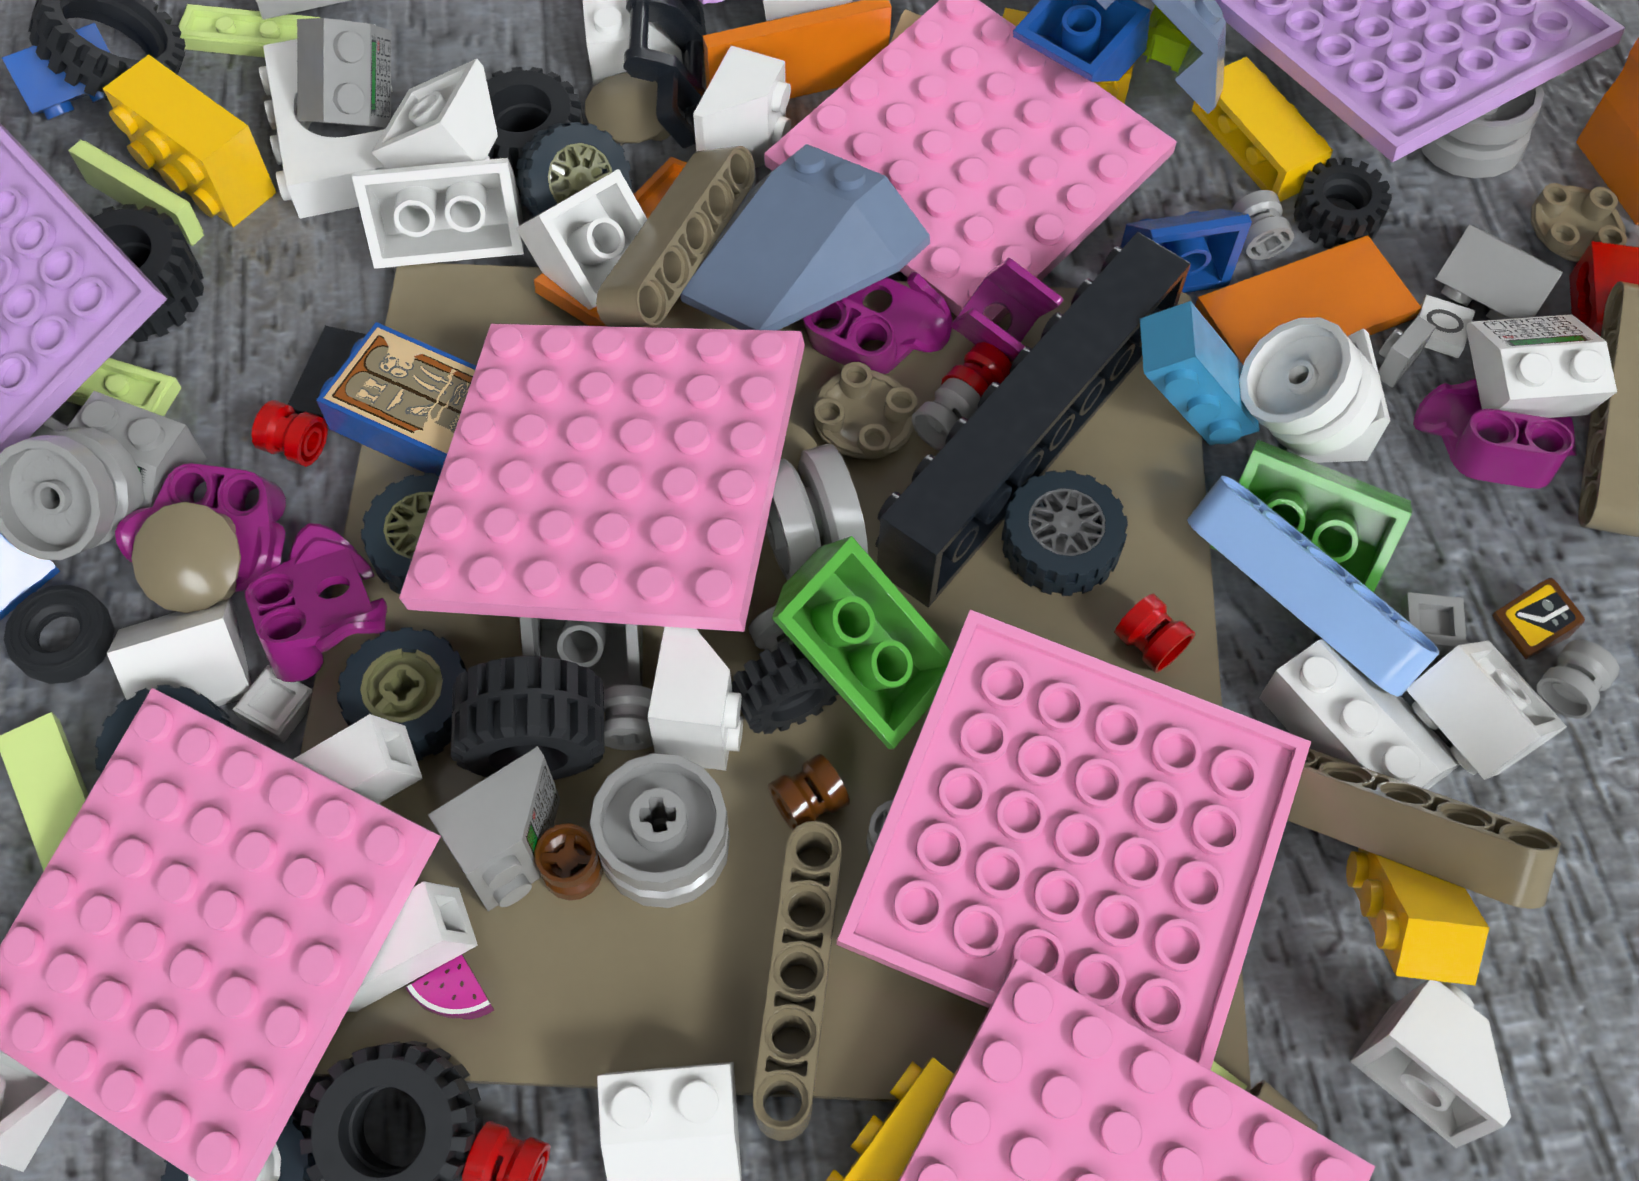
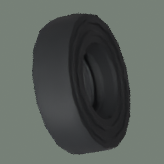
M55 585L30 594L15 607L6 622L4 643L9 658L28 677L48 684L69 683L88 675L103 662L113 642L114 626L108 609L90 591L73 585ZM59 617H72L79 621V635L70 646L63 650L52 652L41 648L39 643L40 633L52 620Z

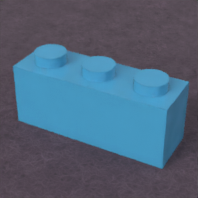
M1191 301L1140 318L1144 374L1193 428L1202 435L1210 446L1230 444L1236 442L1242 436L1260 431L1259 421L1250 414L1240 397L1239 378L1243 364Z

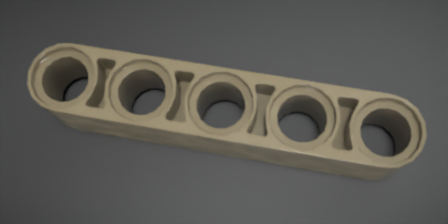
M735 146L701 150L692 155L600 286L596 299L597 312L601 321L606 326H655L665 319L754 183L755 163L747 148Z
M1619 281L1614 285L1608 296L1601 338L1607 342L1617 392L1591 412L1578 520L1580 526L1584 528L1639 537V284Z
M1312 749L1308 751L1287 821L1489 898L1527 909L1545 906L1561 845L1556 837L1541 829Z
M819 821L805 822L797 826L790 834L786 845L753 1090L755 1120L760 1130L766 1136L778 1141L792 1140L801 1135L808 1127L812 1115L842 854L841 840L837 832L828 824ZM817 847L828 853L830 859L821 866L811 867L802 863L798 856L807 848ZM802 905H810L821 911L823 918L812 927H802L791 920L790 914ZM794 965H803L809 967L814 972L816 980L811 986L796 990L788 987L783 982L782 975L788 968ZM785 1027H796L806 1033L809 1042L802 1051L796 1054H786L775 1047L773 1043L775 1035ZM777 1091L791 1092L798 1097L801 1103L800 1111L788 1121L772 1119L764 1109L766 1100Z

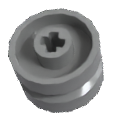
M1542 85L1421 147L1423 154L1435 166L1453 175L1469 178L1495 177L1512 170L1523 159L1531 130L1535 126L1544 97Z
M71 427L49 435L25 439L5 448L0 454V533L18 550L37 559L63 560L116 539L115 530L119 522L133 511L142 508L144 501L142 475L132 455L114 437L95 428Z
M828 443L802 451L798 464V473L794 466L786 459L781 458L765 532L778 565L787 581L819 547L852 536L868 554L865 523L858 496L844 460L833 444Z
M653 753L629 760L607 776L594 797L590 826L605 875L622 895L643 906L671 908L694 901L716 883L727 863L730 835L727 824V810L720 787L702 766L680 755ZM662 829H667L666 831L657 832Z

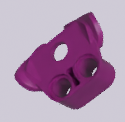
M911 272L908 277L909 287L886 277L804 317L803 321L810 344L820 354L843 365L851 362H861L866 364L871 370L887 374L913 350L936 352L943 349L951 335L952 314L944 298L920 274ZM874 290L886 291L892 297L891 306L881 313H877L863 305L865 296ZM833 318L840 321L830 329L817 327L825 319ZM870 340H879L885 343L882 348L876 351H866L861 348Z
M1476 378L1461 384L1450 385L1444 383L1438 386L1423 399L1414 416L1413 425L1415 429L1431 435H1440L1451 462L1456 469L1466 477L1476 480L1539 489L1547 486L1552 481L1566 457L1577 456L1572 416L1546 418L1496 409L1482 410L1480 397H1478L1479 392Z
M194 463L183 464L176 467L168 475L153 507L133 511L119 522L115 530L116 543L121 553L127 560L132 562L135 536L146 519L162 507L189 502L205 505L217 513L225 514L235 524V534L237 535L241 554L235 591L239 592L246 590L254 579L279 566L281 563L286 531L277 521L282 517L286 508V497L277 484L247 470ZM206 482L207 491L201 501L195 503L194 492L201 483ZM258 488L259 500L252 509L247 511L245 508L246 497L252 490Z
M309 523L298 532L291 546L289 560L254 579L245 590V598L272 672L277 679L284 682L303 681L313 676L320 670L324 662L322 652L330 650L349 635L357 633L378 634L385 631L387 603L383 598L370 602L362 580L374 577L371 566L345 538L332 528L322 524ZM345 584L350 586L348 591L337 598L324 599L319 597L321 592L331 585Z

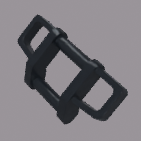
M626 0V9L630 13L629 49L624 53L623 68L631 77L657 82L656 116L659 123L682 148L696 144L693 113L705 93V89L702 87L703 35H707L703 8L697 0ZM649 22H658L681 51L685 53V66L674 55L648 48ZM678 107L685 113V118L680 114Z

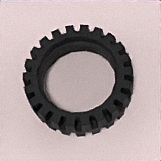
M37 0L28 27V32H31L29 36L31 45L37 46L36 54L41 60H49V69L55 74L65 72L64 81L74 87L79 82L86 85L84 92L94 97L97 91L103 92L106 101L109 100L103 88L140 60L119 57L96 47L80 36L65 19L83 18L98 21L115 28L135 41L147 55L149 54L177 75L186 52L184 51L186 47L185 40L180 38L182 32L178 25H170L172 18L167 12L157 13L159 5L153 0Z

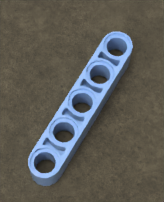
M1222 475L1188 517L1189 525L1202 538L1388 693L1401 696L1438 656L1439 650L1437 646L1426 635L1235 480Z

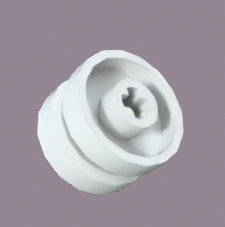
M1321 317L1298 318L1277 326L1260 339L1245 359L1239 378L1240 397L1250 414L1268 428L1271 434L1284 447L1299 455L1322 456L1345 448L1360 437L1374 420L1383 395L1380 375L1369 360L1355 347L1337 324Z

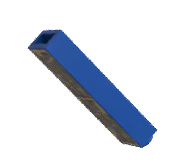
M376 322L366 336L354 344L349 358L337 374L324 383L320 396L316 401L330 430L424 473H435L436 476H440L476 365Z

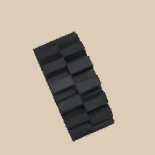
M1344 157L1341 165H1338L1336 158H1330L1325 166L1319 162L1314 165L1312 171L1309 170L1296 199L1294 205L1296 209L1293 215L1295 221L1301 220L1298 228L1302 233L1311 230L1308 239L1316 243L1319 238L1326 240L1323 247L1331 249L1334 242L1342 245L1367 235L1371 240L1375 238L1389 210L1392 193H1387L1390 188L1387 180L1379 182L1382 174L1377 169L1371 173L1366 172L1369 164L1363 161L1360 162L1359 167L1352 166L1353 158ZM1328 198L1343 199L1351 203L1357 210L1339 208L1333 205Z
M788 641L779 643L778 649L773 652L766 649L759 653L761 658L757 661L750 659L743 665L745 670L737 671L733 677L735 681L731 682L732 692L741 693V711L750 729L758 734L762 731L764 734H772L777 727L781 732L788 730L792 723L797 722L800 725L807 722V716L811 714L819 715L824 711L822 706L832 705L837 700L835 696L840 695L794 643L789 645Z

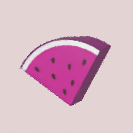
M462 954L406 987L409 994L422 1008L442 1017L471 1020L494 1011L493 1006Z

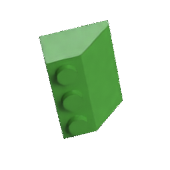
M1258 439L1238 482L1373 593L1412 515L1410 500Z
M852 536L819 547L783 585L772 616L775 623L888 749H895L931 706L953 653Z

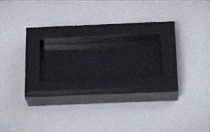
M325 325L289 400L288 405L293 407L295 413L309 412L324 418L316 401L320 396V391L324 383L329 378L334 377L347 361L354 344L359 339L364 338L366 334Z

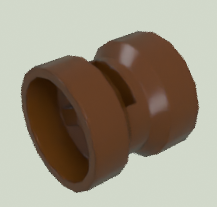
M817 754L805 761L802 765V770L794 776L782 775L768 784L770 795L778 811L792 831L805 822L816 821V817L825 812L836 813L850 804L848 792L841 778L822 754Z
M570 823L559 824L548 829L538 840L535 848V863L551 893L558 898L570 901L582 899L596 889L603 874L602 862L595 842L588 831L581 826ZM580 865V868L576 872L571 873Z

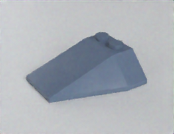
M1115 0L1096 1L1106 10ZM1151 0L1191 41L1174 80L1209 114L1215 109L1223 90L1226 20L1223 17L1222 9L1215 0Z
M806 144L749 190L680 294L681 301L740 330H779L900 271L930 244V235L885 175Z

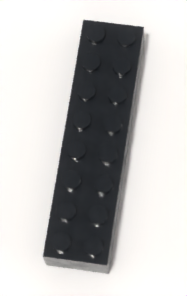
M1139 232L1123 248L1116 246L1111 250L1102 265L1101 273L1095 280L1092 281L1087 278L1083 281L1075 292L1068 310L1064 314L1056 312L1049 319L1042 331L1041 340L1033 348L1026 346L1019 352L1011 365L1010 374L1001 384L994 381L989 385L978 403V410L969 420L965 417L960 418L948 433L942 450L936 456L928 454L924 457L914 471L912 483L902 494L897 491L892 493L882 505L877 517L880 521L879 536L875 543V547L878 548L877 566L892 583L929 608L1005 520L1009 502H1012L1015 491L1020 486L1024 487L1028 479L1035 475L1040 477L1048 470L1143 359L1140 318L1177 306L1191 265L1190 262Z

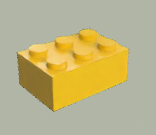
M149 54L103 88L113 108L109 111V115L118 128L128 136L131 143L127 145V149L135 161L146 170L151 167L157 170L167 185L175 192L181 193L185 191L189 194L196 205L207 216L212 218L217 215L234 228L277 193L249 126Z

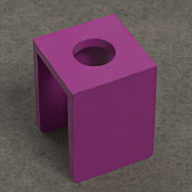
M1007 258L988 272L950 326L975 345L978 342L992 344L1008 357L1009 361L1012 362L1025 347L1021 344V341L1037 319L1059 307L1064 299L1013 259ZM1000 304L1009 311L1011 322L1006 331L983 315L987 306Z

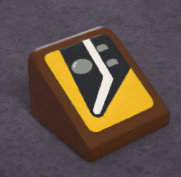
M1548 578L1495 611L1492 615L1525 659L1570 638L1585 621L1582 613L1553 578Z

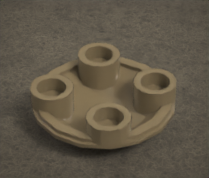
M622 72L607 77L595 85L585 100V117L588 123L596 125L597 129L601 131L606 130L613 136L612 139L616 143H620L621 146L624 143H641L650 139L662 141L670 136L659 123L656 116V81L650 82L634 78L627 72Z
M1550 183L1545 186L1531 207V224L1537 237L1550 251L1566 260L1578 262L1592 241L1619 245L1627 243L1625 225L1619 212L1615 209L1618 205V198L1611 190L1605 187H1595L1589 190L1571 185L1563 186L1558 183Z
M851 362L842 368L840 374L832 376L819 388L812 403L813 424L821 439L827 444H833L839 453L855 459H878L895 453L910 439L914 429L912 415L915 413L917 398L913 391L900 385L891 376L871 370L864 363Z
M189 502L164 506L148 517L135 536L131 558L135 578L147 597L164 609L182 613L209 609L217 602L226 601L232 597L236 591V580L241 561L234 522L227 515L217 513L208 506Z

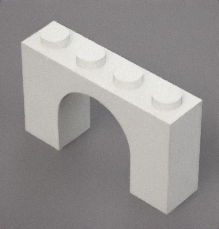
M297 39L263 45L266 66L259 67V73L266 95H271L272 100L264 101L270 126L272 130L277 129L278 133L277 135L270 136V142L277 164H283V170L276 172V179L283 200L293 201L300 219L359 207L352 173L386 169L372 154L373 148L385 129L336 138L310 132L308 128L312 122L297 121Z
M371 714L293 759L378 804L423 779L406 726ZM425 881L413 887L347 1010L348 1012L361 1010L478 946L459 888Z

